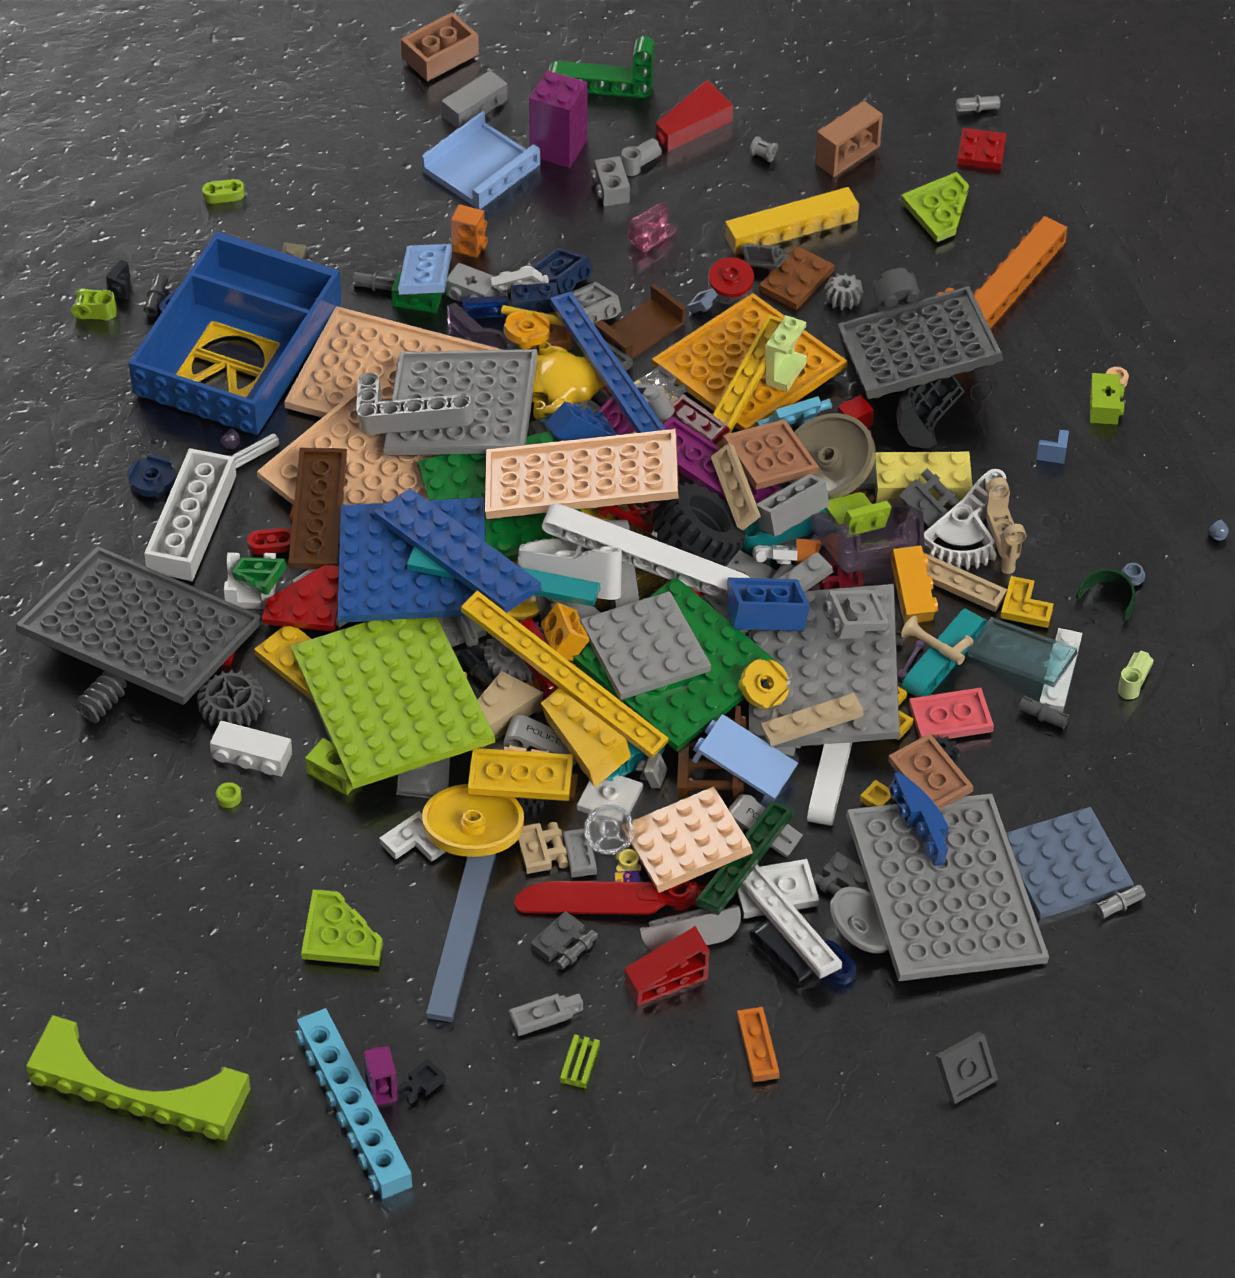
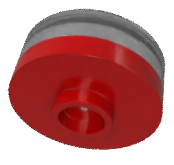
M730 257L721 259L712 265L709 271L708 288H713L717 293L715 297L717 301L725 304H736L752 294L754 272L747 262L739 258Z

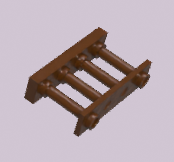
M736 706L735 718L729 719L746 729V716L741 715V706ZM696 737L679 750L678 801L688 798L689 792L707 790L711 787H715L716 790H733L734 800L739 796V792H744V781L733 775V780H694L693 777H690V772H695V769H724L710 759H699L697 763L692 761L694 757H691V751H694L693 748L699 740Z

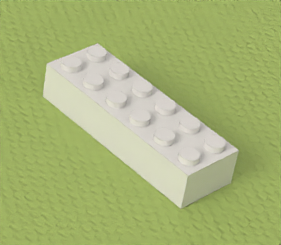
M189 448L144 553L146 567L169 577L193 581L236 478L234 457Z

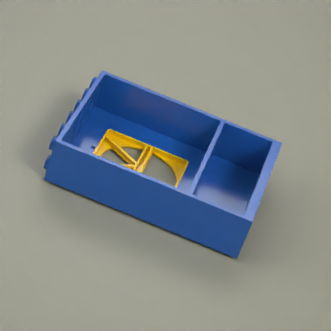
M216 231L129 361L133 394L240 429L243 432L258 435L313 349L335 307H339L342 303L340 271ZM225 336L245 337L255 342L261 348L265 359L264 367L262 369L202 349V347L217 338ZM195 357L216 363L197 374L192 372V364ZM226 367L228 391L199 382ZM236 370L257 378L248 386L238 389Z

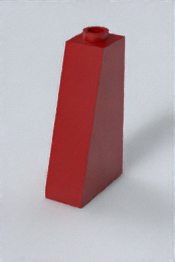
M706 81L656 123L655 139L667 151L675 149L732 122L733 105L709 81Z

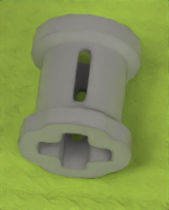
M756 136L750 146V155H759L766 158V161L771 162L777 154L778 144H770L763 141L761 137Z

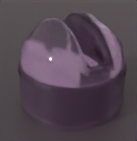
M232 428L221 437L220 443L228 449H235L240 443V436Z

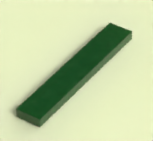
M771 801L745 835L753 853L721 866L696 899V906L719 916L792 819L794 809Z

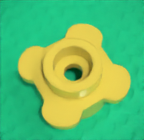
M625 849L616 854V860L618 861L617 872L641 871L636 851Z

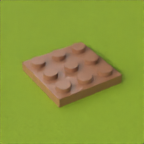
M785 419L723 435V445L725 446L729 443L735 447L745 476L755 490L802 478L809 474L813 475L818 471L819 466Z

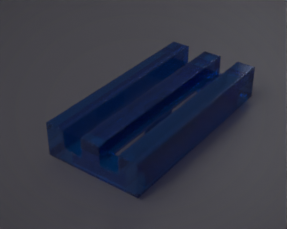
M508 296L462 298L463 319L507 317L508 315L501 314V309L503 305L508 306Z

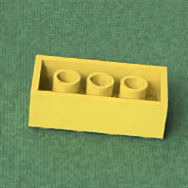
M876 452L874 462L876 503L888 501L891 507L907 506L898 496L915 479L924 485L927 481L921 474L927 468L933 474L936 473L940 477L939 481L948 490L951 489L955 493L954 496L961 501L973 487L969 452ZM933 487L928 490L937 501L942 497Z

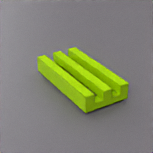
M574 1034L561 1073L560 1083L586 1089L600 1046V1040L595 1039L593 1042L588 1037L580 1039L579 1035ZM581 1046L572 1077L568 1078L577 1047ZM590 1048L591 1052L582 1080H577L586 1050Z

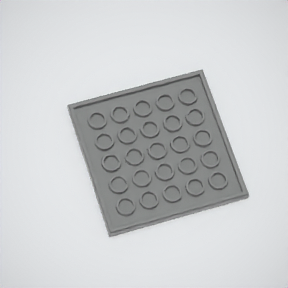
M537 349L400 352L392 401L460 394L467 395L471 398L474 421L467 426L386 433L383 448L384 455L486 454V449L526 445L538 359Z

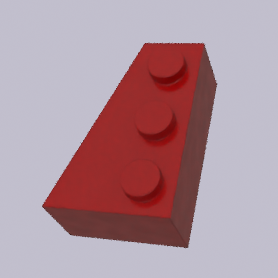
M696 926L625 967L624 983L637 1006L708 979L709 948Z

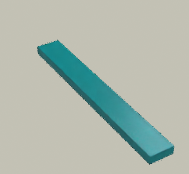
M414 546L407 562V570L457 579ZM522 568L541 582V590L534 594L537 596L593 607L601 589L598 582Z

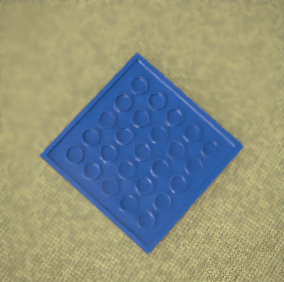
M484 498L429 501L485 542ZM386 503L341 505L338 591L339 623L466 616L461 612V606L475 593L472 589L457 579L407 570V562L414 547L376 520L374 516V511Z

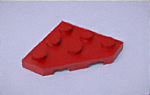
M323 565L268 598L262 617L263 624L334 632L338 619L339 566Z

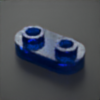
M823 940L842 961V968L828 976L838 984L852 982L856 976V964L837 943L832 940Z

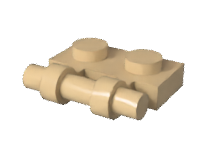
M556 822L549 823L548 830L542 831L540 823L523 827L522 834L517 841L527 874L552 869V860L557 861L560 868L569 866L567 849L562 842L564 839L563 833L558 828ZM546 842L553 843L554 848L547 849Z

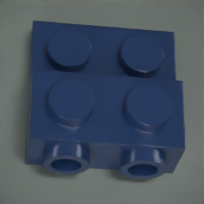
M560 247L532 266L542 276L547 275L549 283L556 282L558 294L573 290L575 284L588 279L593 272L588 256Z

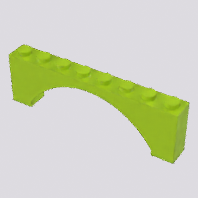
M52 1015L26 1065L29 1081L38 1086L46 1085L55 1088L61 1093H72L81 1096L87 1101L95 1100L106 1104L110 1108H121L130 1111L136 1116H147L162 1124H173L185 1131H196L211 1139L218 1138L226 1141L250 1091L248 1074L224 1067L218 1075L183 1089L154 1092L129 1088L107 1078L87 1059L78 1042L77 1022Z

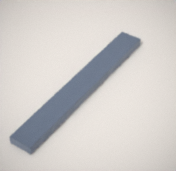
M496 853L467 858L426 1013L428 1019L453 1022Z

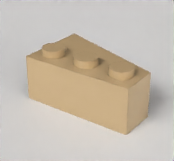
M503 671L500 672L477 700L492 729L495 740L506 734L510 719L513 716L524 715L529 717L533 713L538 714L543 711L541 705L543 702V692Z

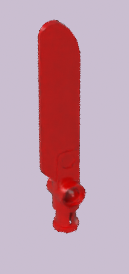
M688 880L659 893L653 882L547 881L533 884L523 889L515 896L514 902L515 909L521 913L563 914L566 911L569 914L649 915L665 905H670L671 908L679 911L686 910L690 906H696V899L707 885H698L697 882H689Z

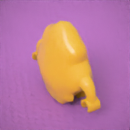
M546 341L539 345L532 403H534L533 415L536 419H543L546 415L554 414L564 401L573 404L584 403L604 388V383L586 357L575 356L565 348L551 346Z

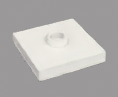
M619 775L612 778L614 779L613 781H609L606 778L595 788L589 781L577 804V810L624 825L643 789V783Z

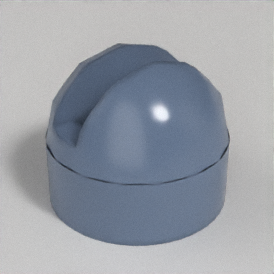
M1218 520L1208 529L1207 533L1215 540L1221 541L1227 537L1229 529L1222 520Z

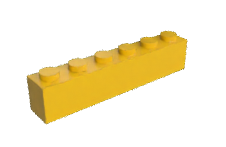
M849 187L725 221V238L734 254L737 255L741 253V247L747 243L760 245L761 248L763 245L776 244L857 221L859 203Z

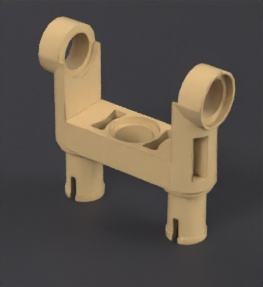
M997 477L990 480L986 485L989 494L986 511L987 530L992 538H994L999 555L1002 558L1000 564L1001 571L1005 574H1011L1015 571L1016 559L1021 554L1022 542L1026 539L1027 535L1024 527L1021 524H1014L1008 509L1010 490L1006 479ZM997 487H1003L1000 490L993 491Z

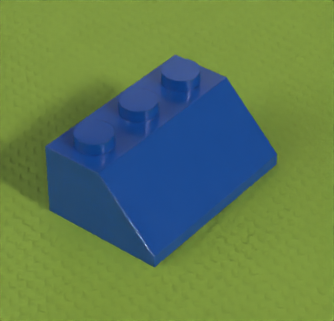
M728 577V616L734 629L804 631L810 605L798 579Z

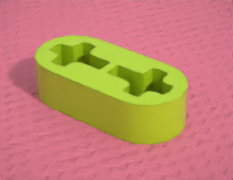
M231 179L208 182L202 187L204 201L214 204L241 200L245 196V189L241 180Z

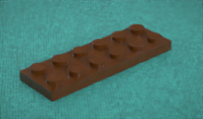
M300 447L289 553V568L318 569L323 565L338 566L341 505H343L347 466V449Z

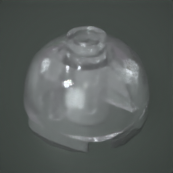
M603 804L595 807L587 815L583 825V834L587 844L594 851L601 854L613 855L624 851L631 844L634 837L633 819L624 808L615 804Z

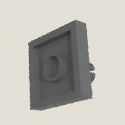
M977 1032L935 1055L949 1101L954 1104L998 1080L985 1035L981 1032Z

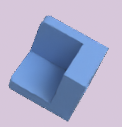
M1060 430L1058 442L1039 440L1036 460L1064 464L1069 431Z

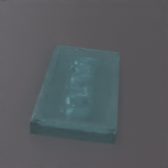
M991 617L967 652L968 656L1055 687L1076 657L1077 648Z

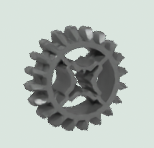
M232 669L229 673H224L221 670L219 676L213 674L211 680L208 679L200 687L197 696L198 710L202 714L204 721H209L211 727L216 724L218 726L220 721L240 726L242 724L249 726L251 720L257 721L258 714H262L265 702L263 689L259 686L258 680L253 679L251 674L244 676L242 670L238 673H234Z

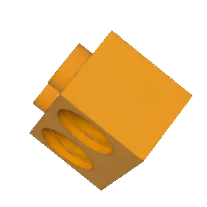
M557 602L541 622L550 647L567 660L574 661L573 656L579 655L589 642L588 635L580 623V617L576 609Z

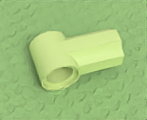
M1144 651L1134 652L1127 667L1122 670L1118 686V693L1121 697L1135 699L1139 696L1140 688L1154 662L1149 653Z

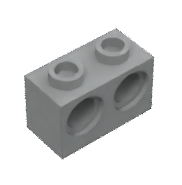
M620 156L594 160V170H591L592 182L597 184V198L602 199L603 206L630 203V185Z

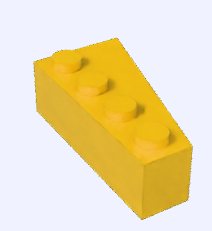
M558 688L541 703L546 721L561 742L565 744L568 752L573 754L581 770L588 776L594 788L631 757L626 738L562 689Z

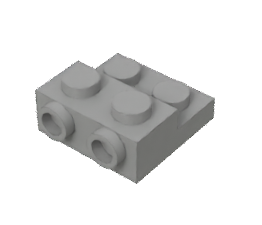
M597 282L572 292L594 326L598 321L614 318L621 312L618 295Z
M875 590L829 591L826 601L823 602V614L830 617L831 632L837 633L839 639L862 638L864 631H885L888 629L889 621Z

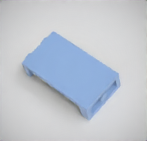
M723 714L717 722L711 721L705 731L708 736L706 739L701 737L693 748L697 752L692 760L694 763H697L700 757L704 755L763 793L765 796L760 804L765 808L771 801L776 799L798 762L773 746L770 747L768 743Z

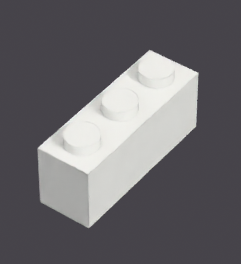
M220 721L210 742L211 757L219 762L239 765L246 769L262 771L268 775L282 777L292 756L291 739L225 721Z

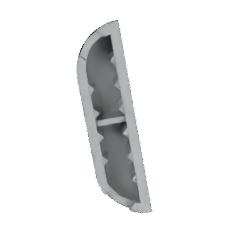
M732 905L729 908L723 909L719 916L704 909H698L649 922L650 927L640 928L641 937L647 948L654 951L696 926L707 945L722 942L730 938L738 929L741 919L740 907Z

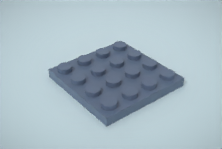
M1091 807L1006 833L1028 898L1039 919L1112 897L1115 892L1122 893L1134 887L1133 881Z

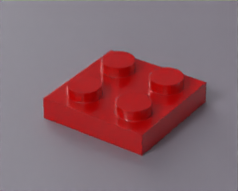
M963 128L957 164L1001 170L1006 133Z

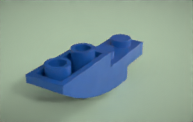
M900 772L894 773L892 784L889 785V792L891 798L896 800L900 818L904 819L907 828L916 826L918 836L922 837L924 841L926 855L931 857L934 866L943 865L948 852V847L945 843L949 829L947 822L935 803L919 786Z

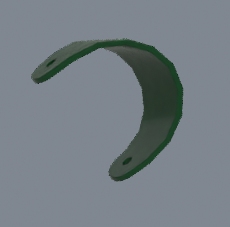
M1110 568L1098 569L1090 573L1081 583L1076 593V599L1079 600L1091 586L1098 583L1113 582L1120 584L1132 596L1123 617V621L1126 622L1131 617L1135 608L1134 585L1129 577L1120 571Z

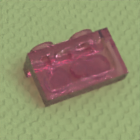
M664 201L629 221V241L642 252L649 250L676 233V228L669 223V205Z

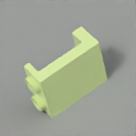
M785 316L767 342L766 385L787 392L806 365L807 356L794 352V344L806 328L805 321Z

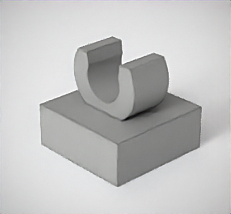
M657 753L652 759L649 757L648 761L640 760L636 767L637 771H642L640 778L648 780L651 788H661L668 769L660 753Z

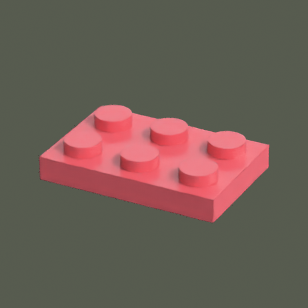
M981 688L909 699V707L919 739L928 734H931L934 738L939 734L940 738L948 736L951 739L993 732L994 725Z

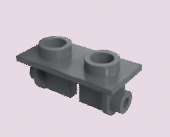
M747 243L741 247V254H744L745 257L744 261L753 268L766 267L776 269L789 257L788 254H783V250L779 246L763 245L760 248V245Z

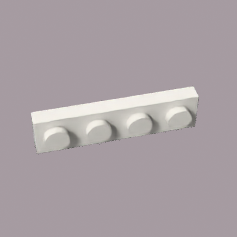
M1058 628L1040 703L1044 704L1046 702L1050 704L1051 708L1063 712L1082 633Z

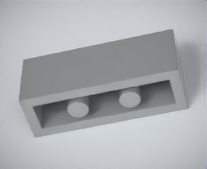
M488 71L441 101L442 117L456 128H460L482 111L487 114L490 110L508 100L507 83L492 71Z
M809 474L757 503L756 505L761 515L758 519L759 527L775 537L830 506L826 481Z

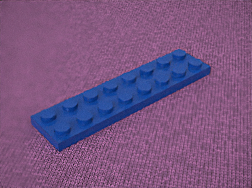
M411 488L374 511L376 520L410 545L415 546L474 592L479 591L506 613L541 590L540 581Z

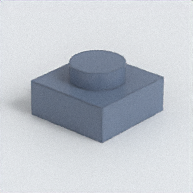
M713 288L699 292L688 304L687 308L691 313L705 312L713 305L712 301L717 296V293Z

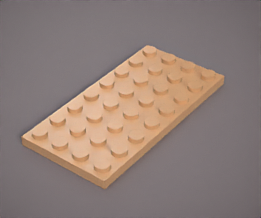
M675 429L486 449V519L547 513L549 506L553 503H558L575 510L679 498L677 436Z

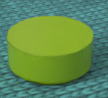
M230 782L221 784L216 790L218 804L225 808L237 806L242 799L240 787Z

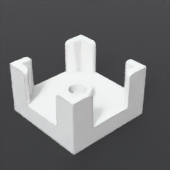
M227 553L228 579L224 585L225 601L244 609H265L267 599L276 594V584L269 595H265L234 580L232 570L240 560V554ZM264 553V558L276 559V553Z

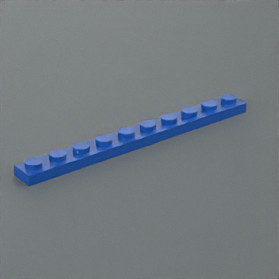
M572 292L550 298L552 308L636 432L666 430Z

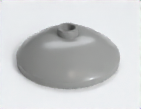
M857 887L840 889L833 896L830 903L832 919L837 930L849 943L863 951L871 953L887 952L889 949L871 893Z

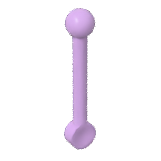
M922 640L915 642V649L903 670L898 671L897 677L899 680H904L920 649L924 648Z

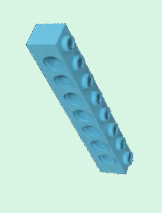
M325 1008L297 1019L298 1030L295 1031L297 1042L300 1046H305L307 1050L305 1051L306 1059L310 1066H315L317 1081L321 1087L325 1086L329 1105L336 1107L338 1111L336 1113L337 1120L341 1128L346 1127L348 1131L347 1139L351 1148H357L359 1155H357L358 1161L363 1170H368L370 1174L368 1179L373 1191L378 1190L381 1198L384 1199L411 1188V1172L327 1009Z

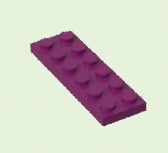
M672 416L662 425L666 430H676L678 472L699 486L708 488L710 492H715L722 500L728 502L711 456L721 448ZM747 479L756 504L782 490L777 485L755 490Z

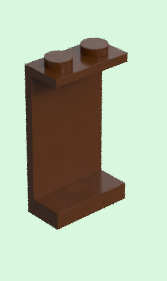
M653 284L651 285V298L611 326L600 320L595 323V327L606 342L631 359H634L685 324L686 307L671 297L664 289Z

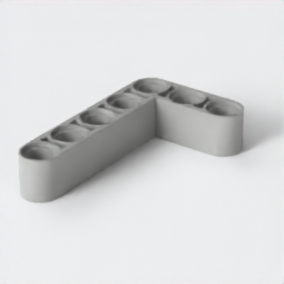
M368 372L358 378L356 412L360 431L364 434L467 426L474 421L471 398L467 395L382 401L381 387L377 374Z

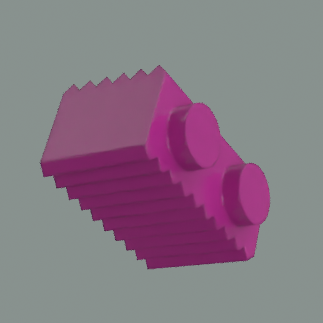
M387 1046L373 1047L363 1053L365 1079L376 1106L397 1101L396 1071L390 1048Z

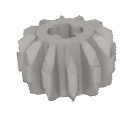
M837 273L835 277H829L824 291L827 303H831L833 308L840 307L841 310L844 307L851 310L852 306H858L863 297L861 280H856L855 275L848 276L847 273L842 276Z

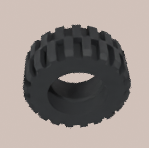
M695 483L679 484V498L662 500L653 512V530L657 533L658 540L706 560L727 566L745 544V529L741 530L737 527L728 502L722 500L718 494L710 492L704 486L699 487Z

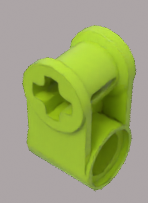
M79 289L75 293L76 302L71 308V313L79 319L111 320L116 317L117 308L114 294L111 291Z

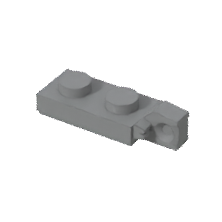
M555 994L510 1009L509 1016L517 1035L520 1036L568 1020L573 1017V1014L583 1010V1001L580 994L567 998L565 995L559 996V994Z

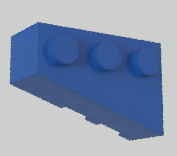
M565 401L547 420V424L551 429V435L558 441L617 435L602 411L598 410L595 414L588 407L583 411L580 410V405Z

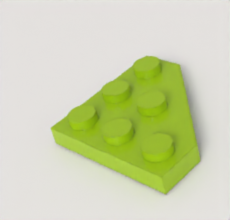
M955 172L902 194L901 202L932 238L939 242L956 234L969 185L958 172Z
M313 890L301 952L302 959L379 966L383 942L377 932L374 933L367 926V922L355 909H352L345 902V898L339 892Z

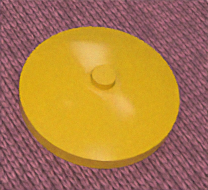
M468 784L449 787L438 792L429 799L422 813V828L427 839L439 849L459 856L480 857L501 852L512 846L519 839L524 827L523 809L514 797L468 794Z

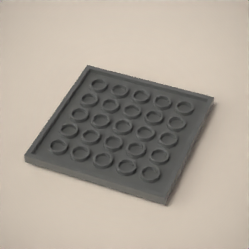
M969 286L838 324L840 334L868 399L880 398L888 393L900 392L912 386L925 385L933 380L945 379L954 374L970 372L975 368L985 365L990 366L996 362L1003 361L1002 352Z

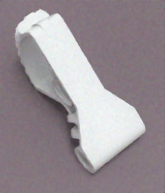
M991 469L985 473L956 506L923 533L922 546L927 554L951 565H956L958 568L965 566L967 570L970 568V565L978 568L981 562L986 566L988 559L995 562L997 557L995 541L982 522L986 518L989 495L986 485L990 480L997 477L1006 479L1003 471ZM997 487L993 491L1000 490L1003 487ZM940 537L947 543L959 546L971 545L982 541L984 547L969 551H957L939 546L933 541Z
M553 537L551 539L534 540V542L520 545L518 551L519 567L598 582L601 589L597 598L614 600L621 597V548L605 546L600 548V551L596 548L592 551L584 552V547Z

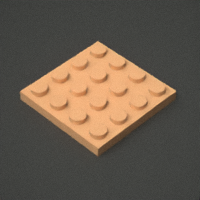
M715 787L703 790L622 825L625 836L634 851H636L639 860L659 893L753 853L750 843Z

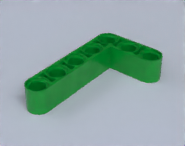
M641 36L636 39L633 67L555 61L550 64L549 71L587 82V93L648 97L652 92L654 80L655 44L650 37Z

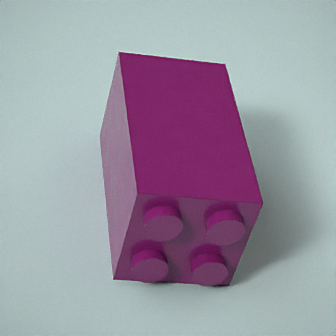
M547 70L529 97L530 146L534 144L540 148V159L570 168L587 141V82Z

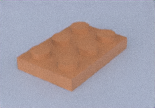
M931 734L889 755L888 762L897 773L900 772L919 786L939 810L973 792V785Z

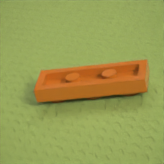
M763 1007L738 1010L737 1019L753 1082L779 1078V1069Z

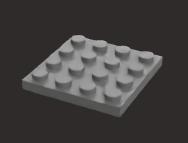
M670 591L580 619V623L588 635L589 644L620 700L711 670L709 660Z

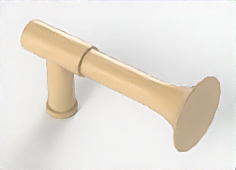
M916 616L911 617L905 623L901 632L902 638L916 637L958 665L962 664L965 659L961 652L973 644L972 638L966 635L952 648L922 630L918 625V618Z

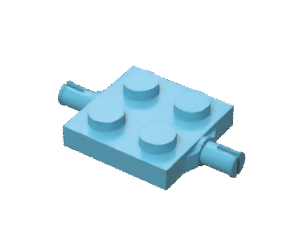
M818 396L779 408L767 419L756 421V427L783 419L786 420L791 429L800 427L807 420L815 418L820 411L831 409L832 403L830 399L820 401Z

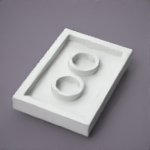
M807 859L760 867L796 910L819 906V897ZM740 886L736 893L743 917L750 918L765 915Z

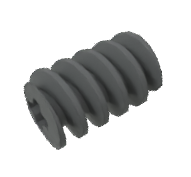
M104 671L102 676H99L96 682L92 683L84 691L83 695L78 697L75 707L84 718L93 723H98L100 720L99 716L104 717L106 714L105 710H110L112 704L118 702V697L124 696L123 688L127 686L126 681L121 677Z

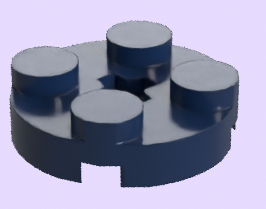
M158 455L146 456V460L139 461L138 459L134 461L128 470L131 491L146 497L163 498L166 492L173 487L176 480L175 469L172 467L171 462L167 458ZM152 474H156V477L154 478L147 477L151 476Z

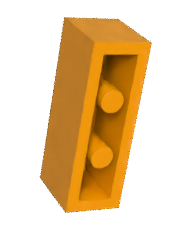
M921 545L893 549L890 560L904 624L913 616L918 618V623L932 621L935 612L938 611V603L936 597H932L933 579L931 575L928 576L926 568L929 566L927 554H923Z

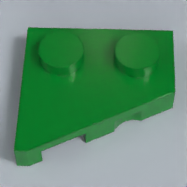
M241 557L232 570L234 580L265 595H269L287 566L284 559Z

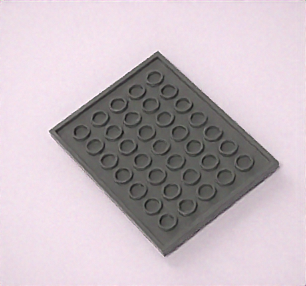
M97 546L16 624V632L184 705L261 625L262 616Z

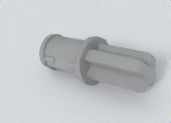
M976 95L974 98H959L956 101L957 111L976 110V112H980L981 110L989 109L997 110L1000 107L999 96L980 97V95Z
M1137 885L1122 893L1115 892L1114 896L1095 904L1098 915L1104 919L1120 910L1125 911L1128 905L1143 899L1146 894L1143 887Z

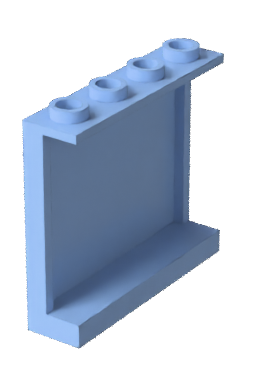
M483 111L472 117L466 124L457 128L451 135L442 139L436 146L422 155L423 173L477 209L483 208L540 165V148L533 144L528 149H525L485 123V112Z

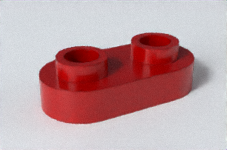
M275 528L253 531L247 538L248 548L254 554L290 551L292 530L288 528Z

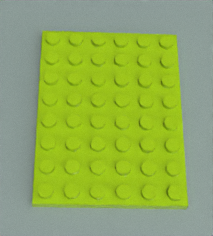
M437 617L367 621L291 646L292 654L352 789L495 743L492 729Z

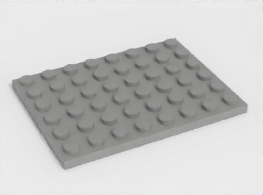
M893 584L805 591L804 594L810 607L804 631L749 630V638L781 664L790 680V684L787 689L789 688V693L778 708L777 718L851 693H855L864 712V716L775 745L773 746L774 748L900 738ZM875 590L889 621L888 629L885 631H864L862 638L839 639L837 633L831 632L830 617L823 614V602L826 601L829 591ZM766 681V682H765L763 685H761V686H762L763 688H766L767 690H769V688H768V686H767V684H768L769 682ZM749 703V732L768 743L762 732L761 723L771 720L774 708L759 710Z
M992 794L965 796L940 809L949 829L945 839L948 847L946 859L943 865L934 866L931 857L926 855L924 841L922 837L918 836L916 826L907 828L904 819L900 818L897 804L847 810V821L898 981L1048 962L1049 955Z

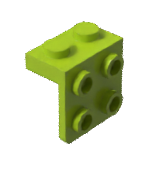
M858 492L829 500L830 506L825 509L844 537H849L885 527L892 507L888 501L871 504L864 493Z

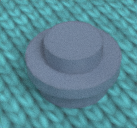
M1129 563L1121 571L1129 577L1133 585H1139L1145 579L1143 567L1137 563Z

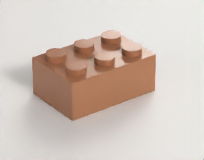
M453 12L401 38L402 59L426 81L479 54L478 34Z
M863 101L857 106H853L842 116L837 117L827 126L822 127L817 132L815 164L835 177L880 147L883 114Z

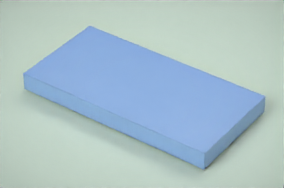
M452 245L407 246L398 286L399 294L444 293L452 255Z

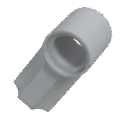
M653 138L637 147L630 146L624 148L621 161L626 175L635 176L639 174L641 166L661 155V148Z

